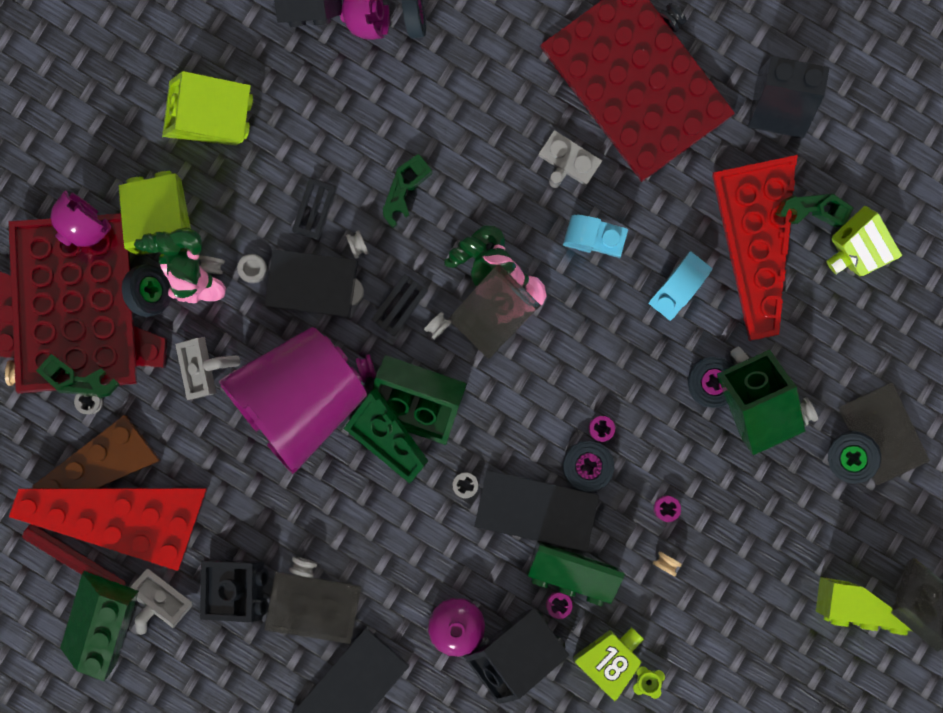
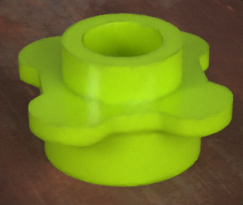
M645 666L639 667L637 669V683L633 685L634 692L637 695L645 694L651 696L653 699L659 698L661 696L662 681L665 679L664 673L661 670H648ZM651 680V685H647L646 681Z

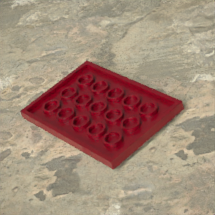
M601 0L541 44L543 52L641 182L645 181L735 114L649 0Z
M121 213L97 215V219L101 222L106 218L111 225V229L98 243L89 247H80L73 243L67 246L60 242L55 236L57 231L51 223V218L9 221L15 388L18 394L56 391L36 371L51 354L74 370L78 377H86L99 369H103L107 374L101 379L102 385L109 384L112 379H115L120 385L137 384L133 312L124 302L122 295V281L131 268L130 251L124 247ZM63 370L54 382L60 384L65 382V380H69L70 377Z

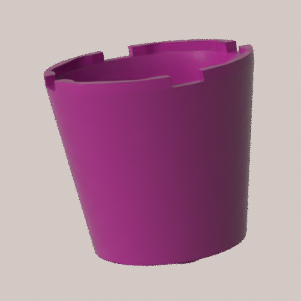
M314 327L305 330L218 381L256 432L261 430L269 440L267 444L269 449L292 474L308 460L367 396L361 384L362 378L353 367H349L346 363L348 358L340 347H335L327 336H323Z

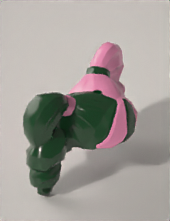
M483 226L471 237L461 240L457 248L449 251V258L445 259L444 266L454 268L473 257L475 260L471 275L478 292L490 299H507V302L501 305L500 309L494 313V321L497 324L502 321H511L514 317L524 315L526 310L537 309L543 305L547 297L545 285L539 278L528 276L522 272L520 267L505 251V239L502 231L497 227ZM488 244L494 245L493 249L486 250ZM522 286H525L526 290L524 292H518Z
M185 227L176 229L171 233L166 231L155 232L154 234L148 233L144 234L142 239L135 240L134 246L137 249L150 253H161L159 263L171 285L168 296L176 298L178 301H186L193 304L199 300L218 301L224 298L227 288L222 281L212 277L211 274H207L199 266L198 258L202 250V240L195 230Z

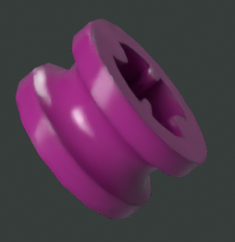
M370 354L366 355L365 359L356 358L362 382H367L368 378H373L374 380L376 372Z
M598 416L590 422L589 434L594 440L605 442L614 436L615 425L610 418ZM600 420L605 421L606 427H610L609 433H604L605 437H599L598 431L594 430L595 424L600 425Z
M661 496L654 504V513L660 520L672 522L680 516L681 505L674 497ZM663 502L667 504L673 502L675 508H672V510L675 511L671 516L660 513V510H663L660 507Z
M558 591L550 594L546 601V608L549 614L557 619L567 617L573 608L570 597ZM555 598H558L560 601L565 599L567 601V604H564L566 610L563 612L558 609L553 611L551 606H554V603L552 601Z

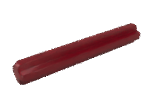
M30 524L24 530L22 535L24 540L82 575L86 571L124 586L126 585L125 580L39 527Z

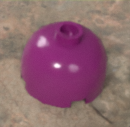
M343 0L340 19L343 23L345 22L348 30L359 38L367 40L385 38L383 35L388 34L389 5H383V0Z
M66 190L55 202L50 216L51 223L57 231L55 234L56 238L67 246H70L71 243L80 247L92 246L104 238L111 229V225L106 218L102 222L97 219L96 214L99 211L74 193H71L69 196Z
M453 597L442 601L434 608L429 617L428 633L430 640L438 651L448 656L461 657L472 653L480 646L485 636V620L482 612L475 604L465 598Z

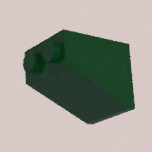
M770 349L717 373L740 437L753 456L805 432L797 387Z

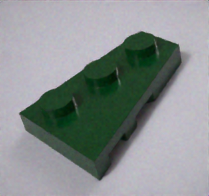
M375 387L343 429L410 484L427 464L428 459Z

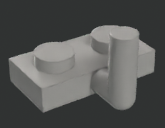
M555 130L538 155L557 168L551 174L549 184L553 188H557L561 184L566 174L587 186L602 163V160Z
M205 337L175 344L187 400L217 394L212 370L237 367L241 362L240 357L237 355L209 359Z
M148 568L130 587L139 591L136 600L145 606L135 618V630L140 635L147 632V621L154 614L174 628L192 607L190 600Z

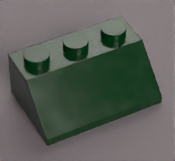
M385 355L376 375L373 389L376 387L407 432L446 445L467 383Z
M540 541L536 543L527 571V576L532 578L531 583L547 588L548 584L560 587L558 591L572 597L579 593L587 596V602L603 606L604 602L612 604L625 575L618 567Z
M86 571L82 573L60 647L77 672L105 681L115 668L139 593L138 590Z

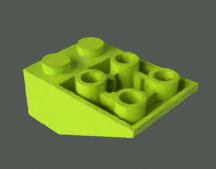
M820 577L816 612L823 615L824 620L830 621L831 624L849 627V622H853L852 624L871 631H878L879 626H881L882 629L899 635H908V630L918 632V626L864 587L849 581Z

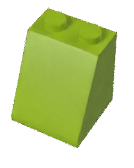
M182 71L169 81L162 137L235 146L242 143L249 133V122H246L247 111L251 110L253 95L249 94L251 85Z
M171 171L155 173V178L145 180L143 177H132L126 180V184L119 185L124 247L137 256L150 254V252L141 251L134 246L135 240L142 239L144 234H154L155 232L163 231L171 233L176 229L185 227L191 229L181 178L177 174H172Z

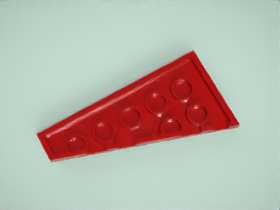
M798 155L727 169L712 174L749 341L776 336L780 332L783 282L785 281L786 273L785 262L786 255L788 254L791 225L789 220L792 211L789 209L786 217H780L775 213L781 201L793 194L795 166L797 165Z
M207 488L18 489L9 517L178 571Z

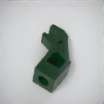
M419 154L396 169L397 171L385 205H383V216L392 228L397 226L396 221L393 219L395 212H401L405 218L410 216L404 200L407 190L413 191L432 175V170ZM411 169L417 178L414 181H410V184H405L402 175H405V172Z
M834 194L804 197L790 196L781 201L775 214L780 217H786L790 209L792 217L789 222L798 224L809 212H812V216L834 227H843L854 208ZM827 203H830L831 207L829 211L824 212V206H826Z
M52 354L36 370L59 393L103 398L110 396L120 385L115 379H112L107 385H102L101 379L107 374L103 369H99L86 377H78L74 370ZM63 370L70 377L69 380H65V382L60 384L54 382Z

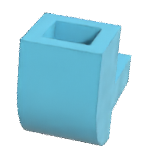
M571 215L563 246L588 253L593 250L620 258L628 229L602 222L601 219L590 216Z
M690 251L648 304L671 321L701 287L713 268Z

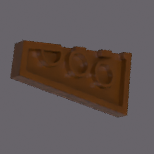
M124 415L32 487L57 489L99 488L161 460L128 416Z

